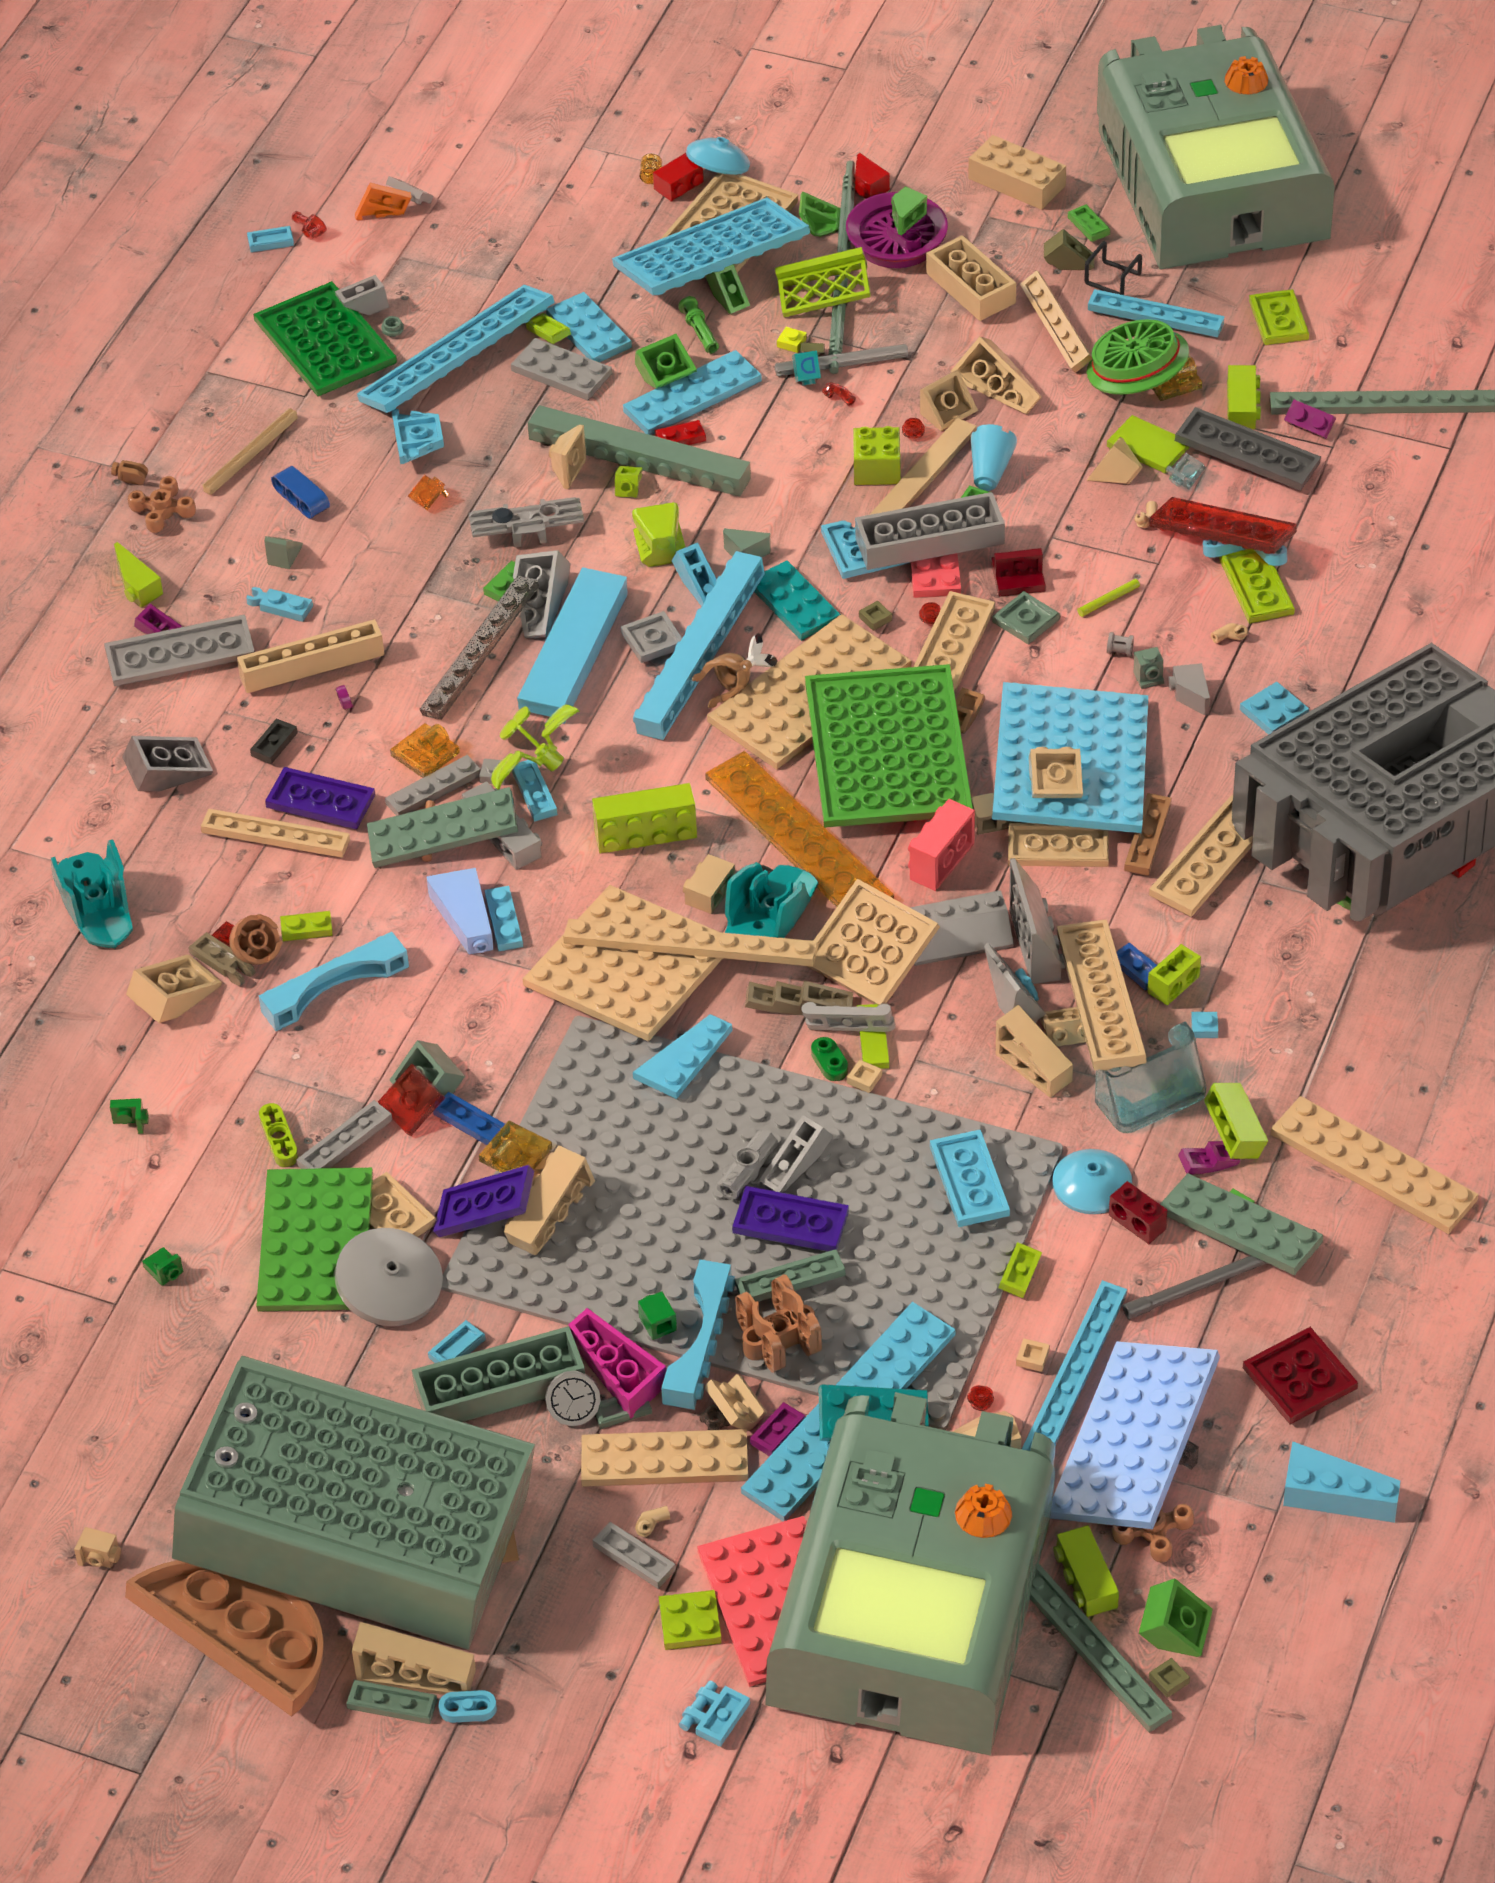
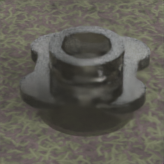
M717 1405L707 1407L705 1412H702L699 1416L700 1421L707 1425L708 1430H719L724 1426H730V1423Z

